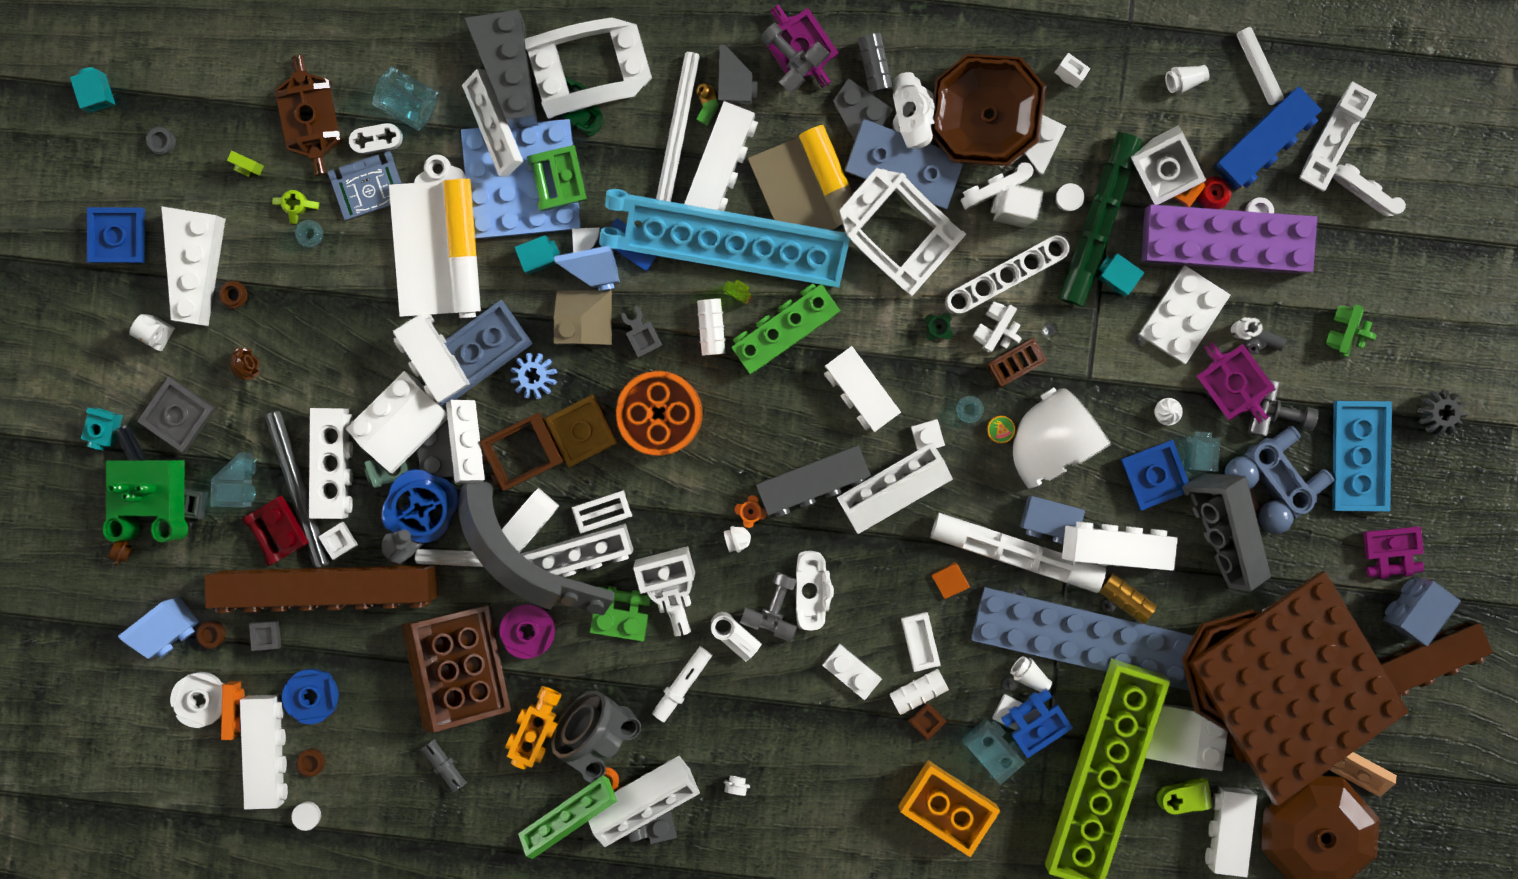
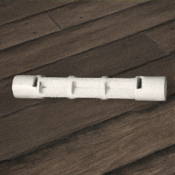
M942 513L937 514L930 535L932 539L1095 593L1100 591L1106 575L1105 567L1093 563L1062 559V553Z

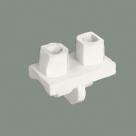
M992 302L985 315L997 321V324L993 330L979 324L972 336L980 344L984 345L982 347L983 350L988 353L992 352L1002 335L1004 338L1000 346L1005 349L1008 348L1011 341L1020 343L1022 338L1016 332L1021 325L1013 321L1009 330L1006 329L1017 308L1012 305L1006 307Z

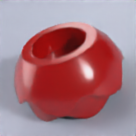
M1218 176L1205 178V187L1198 195L1197 201L1206 209L1224 208L1231 198L1230 185L1226 180ZM1213 191L1217 192L1216 196L1212 194Z

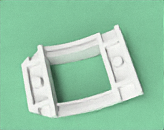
M606 18L574 24L525 38V49L529 54L542 99L541 104L548 119L566 112L570 113L611 101L634 98L641 88L645 87L652 79L637 24L615 18ZM610 32L624 81L569 93L556 45Z
M876 168L839 210L848 238L911 296L915 294L966 235L963 230L961 231L947 216L936 208L906 178L905 174L890 172L884 169ZM894 190L921 218L934 228L902 267H899L861 230Z

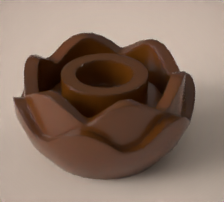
M242 347L234 350L229 360L231 372L239 379L253 380L260 373L258 370L259 360L252 355V351L249 348L242 349Z

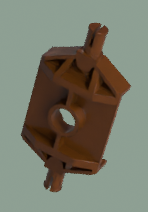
M304 56L291 57L295 71L292 73L293 76L275 89L286 150L309 157L313 162L314 175H325L327 173L324 166V156L343 141L339 134L330 88L332 82L328 79L308 74L305 69ZM305 107H311L313 110V117L309 121H302L300 118V112Z

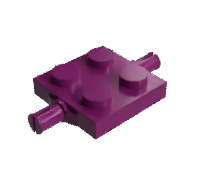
M779 4L775 8L773 7L770 12L778 22V26L783 30L780 36L797 53L801 50L806 53L817 41L830 53L818 68L814 66L803 77L814 76L822 89L826 85L828 86L831 81L823 71L826 63L837 57L839 53L809 8L798 15L787 17ZM773 44L769 47L767 46L786 74L790 70L787 66L790 61Z
M1214 342L1209 343L1215 353L1211 351L1208 345L1205 346L1204 350H1206L1213 362L1197 377L1227 419L1231 421L1241 413L1249 411L1258 421V424L1262 423L1263 420L1257 412L1261 414L1264 420L1268 419L1269 416H1267L1259 404L1276 388L1245 346L1242 344L1232 352L1223 355Z

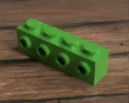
M814 283L800 292L803 297L794 303L790 299L778 308L780 311L778 315L772 319L767 315L755 325L758 329L751 334L745 331L733 339L735 345L731 348L750 375L840 313V309L822 284L818 287Z

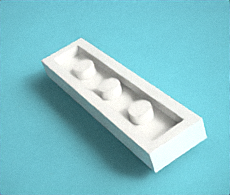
M476 69L462 87L498 175L508 177L523 162V159L486 70Z

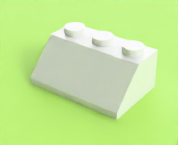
M403 371L346 430L369 455L393 474L448 419L447 411L436 399L431 400L423 384L418 379Z

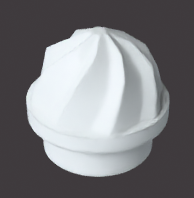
M1165 398L1156 404L1154 414L1161 424L1174 425L1182 417V407L1177 400Z
M731 526L730 530L724 531L729 552L737 551L739 553L748 547L751 535L744 527Z

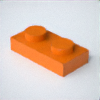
M229 681L222 685L221 740H233L240 736V699L245 697L244 689H241V681Z

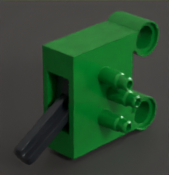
M126 425L118 428L115 435L128 460L106 461V521L103 524V535L112 542L134 540L140 532L139 522L134 516H157V519L151 525V534L156 541L173 542L184 539L188 533V525L185 521V460H147L130 426Z

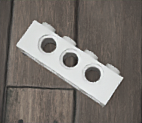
M310 408L309 518L343 519L347 518L348 513L352 512L353 501L352 497L348 496L349 485H352L353 472L352 469H349V458H352L353 444L349 442V432L346 428L353 422V416L349 414V409ZM331 428L335 429L338 434L337 441L333 444L327 439V432ZM331 455L338 462L337 468L334 471H331L326 464L327 459ZM330 483L337 487V495L334 498L329 497L326 492V488Z

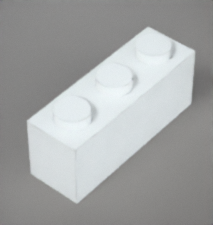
M1009 184L1004 190L1000 191V194L993 198L990 213L995 214L993 221L1026 228L1037 219L1043 191Z
M852 346L824 366L827 369V372L824 373L825 377L833 387L837 384L844 392L840 397L849 409L853 406L860 414L857 420L866 431L869 428L873 432L877 431L901 413Z
M1218 786L1217 794H1213L1212 809L1215 810L1214 821L1211 820L1209 823V837L1212 838L1210 848L1206 849L1205 862L1216 874L1248 876L1257 795L1251 790Z

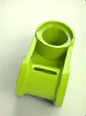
M1206 778L1192 779L1184 783L1164 786L1156 795L1158 805L1172 815L1213 808L1209 783ZM1171 795L1175 796L1176 799L1172 800V805H1169L1167 801L1171 800Z

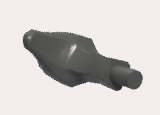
M402 530L385 534L382 540V550L384 556L391 563L399 566L407 561L425 543L411 540L409 531Z

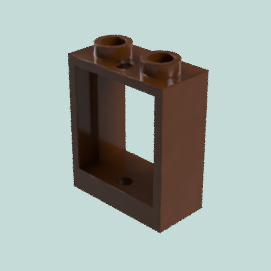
M536 413L479 441L482 459L485 463H490L494 471L491 473V477L497 488L501 487L503 491H506L565 462L542 413ZM532 425L550 461L510 480L492 444Z

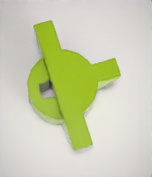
M289 190L283 194L282 198H273L272 205H280L288 213L290 224H298V216L303 214L307 208L319 209V202L308 201L305 195L296 190Z

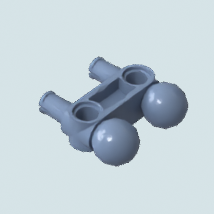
M1291 425L1273 439L1264 438L1258 444L1251 446L1243 456L1232 459L1225 468V475L1246 476L1249 489L1253 488L1260 480L1274 498V500L1263 504L1258 514L1261 528L1273 535L1286 532L1293 524V519L1295 520L1301 514L1311 511L1317 502V494L1334 482L1333 476L1326 469H1322L1305 483L1287 460L1283 451L1301 438L1299 432ZM1261 450L1267 453L1268 459L1265 464L1259 459ZM1296 493L1301 498V503L1298 507L1293 504V496Z

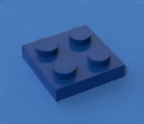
M87 207V262L145 263V209Z
M1168 440L1120 459L1139 510L1147 509L1185 494L1182 486L1188 483L1189 480L1173 440Z

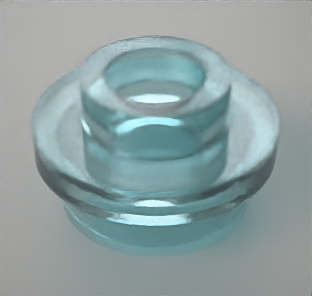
M305 220L297 226L295 236L302 246L315 247L323 239V229L319 223L313 220ZM309 229L314 231V236L311 239L306 237V232Z
M974 396L963 397L957 403L956 414L965 423L977 422L983 415V404ZM968 404L974 407V413L971 415L966 414L964 410Z

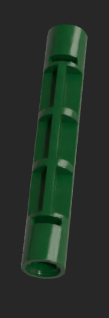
M1117 132L1109 153L1110 159L1106 162L1068 269L1070 271L1069 275H1066L1058 297L1061 301L1079 307L1085 306L1134 167L1131 157L1140 150L1143 142L1141 138L1135 135Z

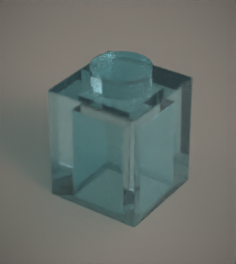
M1195 431V437L1187 436L1184 469L1218 472L1220 438H1212V432Z

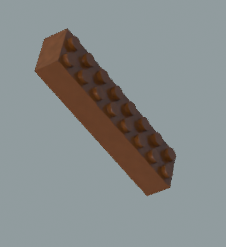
M438 565L221 570L205 575L206 608H215V613L232 612V610H238L240 607H243V612H258L260 609H267V607H270V611H287L288 608H295V606H298L299 611L315 610V608L322 607V605H326V610L343 609V607H348L349 604H353L354 609H369L370 606H376V604H381V608H398V605H404V603H409V608L426 607V605L431 604L432 600L438 598Z

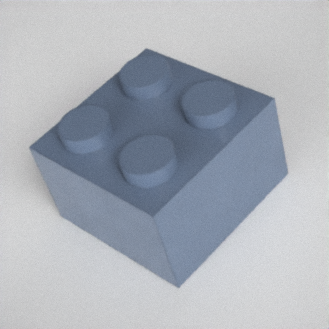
M1414 577L1403 585L1401 596L1385 610L1386 616L1382 621L1408 640L1428 646L1461 601L1436 582Z

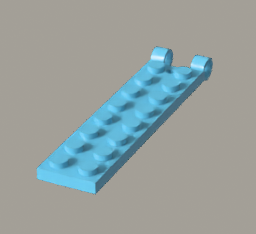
M609 189L606 192L605 207L629 213L625 233L614 227H603L601 229L599 244L603 247L610 246L611 249H622L833 287L840 286L850 241L844 232L635 196L620 189ZM641 221L642 225L637 226L634 222Z

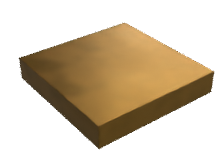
M594 394L544 419L568 468L618 443Z

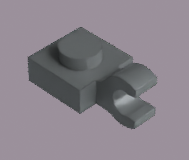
M672 811L666 812L629 833L630 842L638 841L648 836L651 844L677 838Z

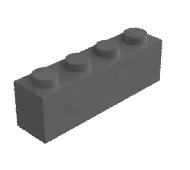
M856 445L757 483L756 486L767 514H774V517L777 518L790 513L789 507L797 504L800 505V508L816 503L815 497L825 494L826 498L841 493V487L850 484L851 488H854L866 481L865 478L871 475L860 446Z

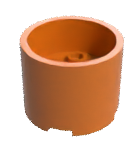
M663 371L644 373L630 381L621 392L616 411L617 425L624 439L636 450L650 455L671 454L688 446L698 434L703 419L702 403L696 390L683 378ZM654 407H665L664 415L666 418L664 420L660 418L655 420L653 418L655 415Z

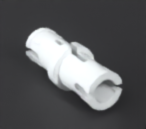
M1242 318V321L1239 320L1231 326V333H1235L1233 337L1243 340L1251 339L1250 336H1257L1262 331V324L1258 325L1257 323L1260 321L1256 318Z

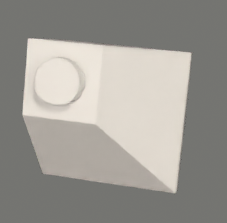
M1179 125L1154 137L1131 157L1154 205H1158L1206 181Z

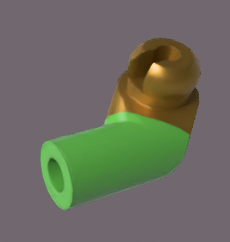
M703 83L697 87V95L703 108L696 120L708 126L719 108V102L715 89L711 85Z

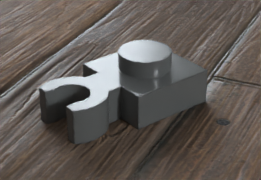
M636 306L634 307L637 312L636 319L629 320L625 313H622L621 317L624 323L633 329L627 332L626 335L637 357L640 358L662 347L663 344L651 321L645 324L642 323L643 313Z

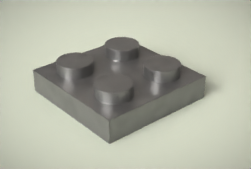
M168 377L137 422L180 452L186 453L216 407L174 378Z

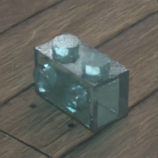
M391 66L377 81L372 105L420 131L433 117L439 93Z
M985 718L966 734L962 741L1001 785L1025 764L1021 758L1024 753L1014 741L1009 744L1004 739L1003 735L1006 732L996 720L990 723Z

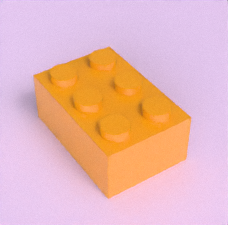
M927 760L898 805L902 814L969 857L972 856L1000 812L996 803Z

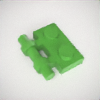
M613 586L602 588L614 592V601L604 615L593 614L590 633L644 642L649 614L638 612L639 605L650 606L651 598L648 595L640 594V591L637 590L626 592L617 590V587ZM615 601L630 603V610L614 608Z

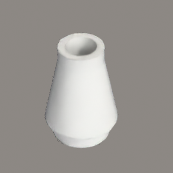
M1206 65L1173 67L1165 76L1167 88L1171 93L1181 94L1202 82L1208 81L1209 71Z
M1022 656L1011 668L1010 673L1014 676V680L1038 692L1046 688L1049 690L1052 685V681L1045 676L1031 658L1027 659Z

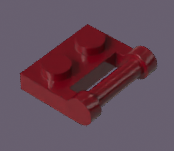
M283 496L273 499L241 519L245 527L249 526L266 556L264 560L268 567L309 543ZM262 518L275 543L280 549L278 552H276L273 548L271 542L269 541L267 535L265 534L263 528L261 527L258 521L259 519Z

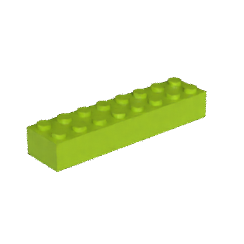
M1111 658L1045 861V866L1050 875L1064 879H1106L1170 684V680L1164 674Z

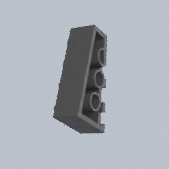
M1201 474L1183 485L1182 488L1185 495H1190L1195 505L1192 507L1196 518H1201L1207 530L1203 533L1207 542H1210L1217 552V555L1214 557L1229 589L1252 591L1268 580L1271 574L1246 476Z

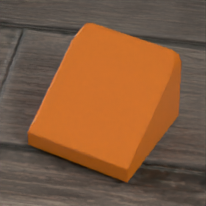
M956 562L931 575L944 599L970 587Z

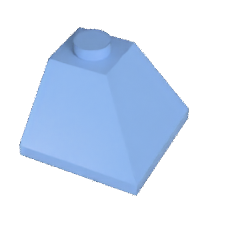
M610 246L554 256L555 262L592 288L598 287V292L614 289V284L620 283L614 251Z

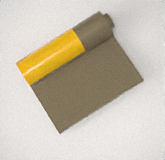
M824 125L811 128L793 140L748 158L773 220L827 230H834L841 226L844 227L839 210L851 198L853 192Z

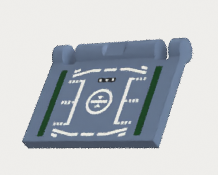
M390 150L384 152L388 161L386 164L382 165L381 158L377 154L339 167L343 177L337 180L334 170L328 171V176L345 221L391 206L389 185L402 183Z

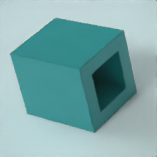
M93 67L79 70L78 75L70 77L80 109L92 113L115 105L105 73Z
M546 235L515 247L524 273L527 275L557 264L554 256L560 255L555 240L550 241Z
M1117 253L1111 258L1107 256L1098 267L1101 273L1097 279L1125 297L1130 294L1145 272Z

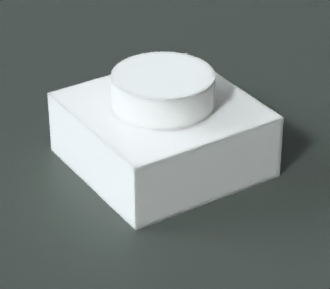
M1068 53L1054 73L1060 76L1063 82L1071 84L1077 89L1090 68Z
M938 419L911 426L917 451L930 443H933L935 448L945 446Z
M344 522L339 523L319 536L320 541L332 560L358 545Z

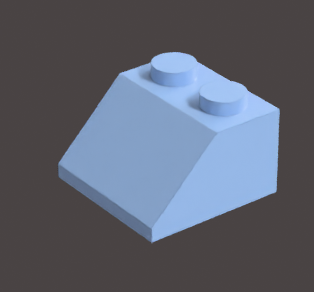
M177 597L161 602L118 637L147 659L157 655L159 658H162L173 650L171 644L176 640L180 639L182 642L195 632L193 627L199 621L183 600Z

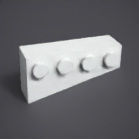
M162 207L171 320L209 326L226 219L211 214Z

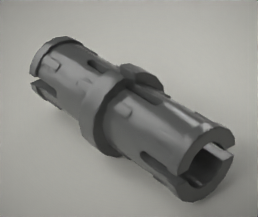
M435 739L420 749L435 767L433 771L436 775H441L452 790V793L467 783L452 764L454 762L453 759L446 756Z

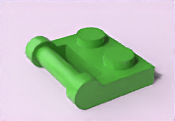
M574 145L527 156L528 165L532 166L540 201L537 203L539 211H547L556 207L587 201ZM548 161L550 162L558 196L550 199L542 163Z

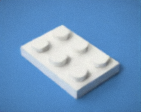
M1184 265L1138 335L1182 364H1186L1231 295Z

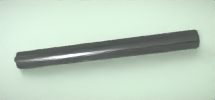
M270 412L265 415V419L300 527L309 541L307 548L312 564L315 568L329 564L324 545L319 539L320 532L315 518H309V498L281 412Z

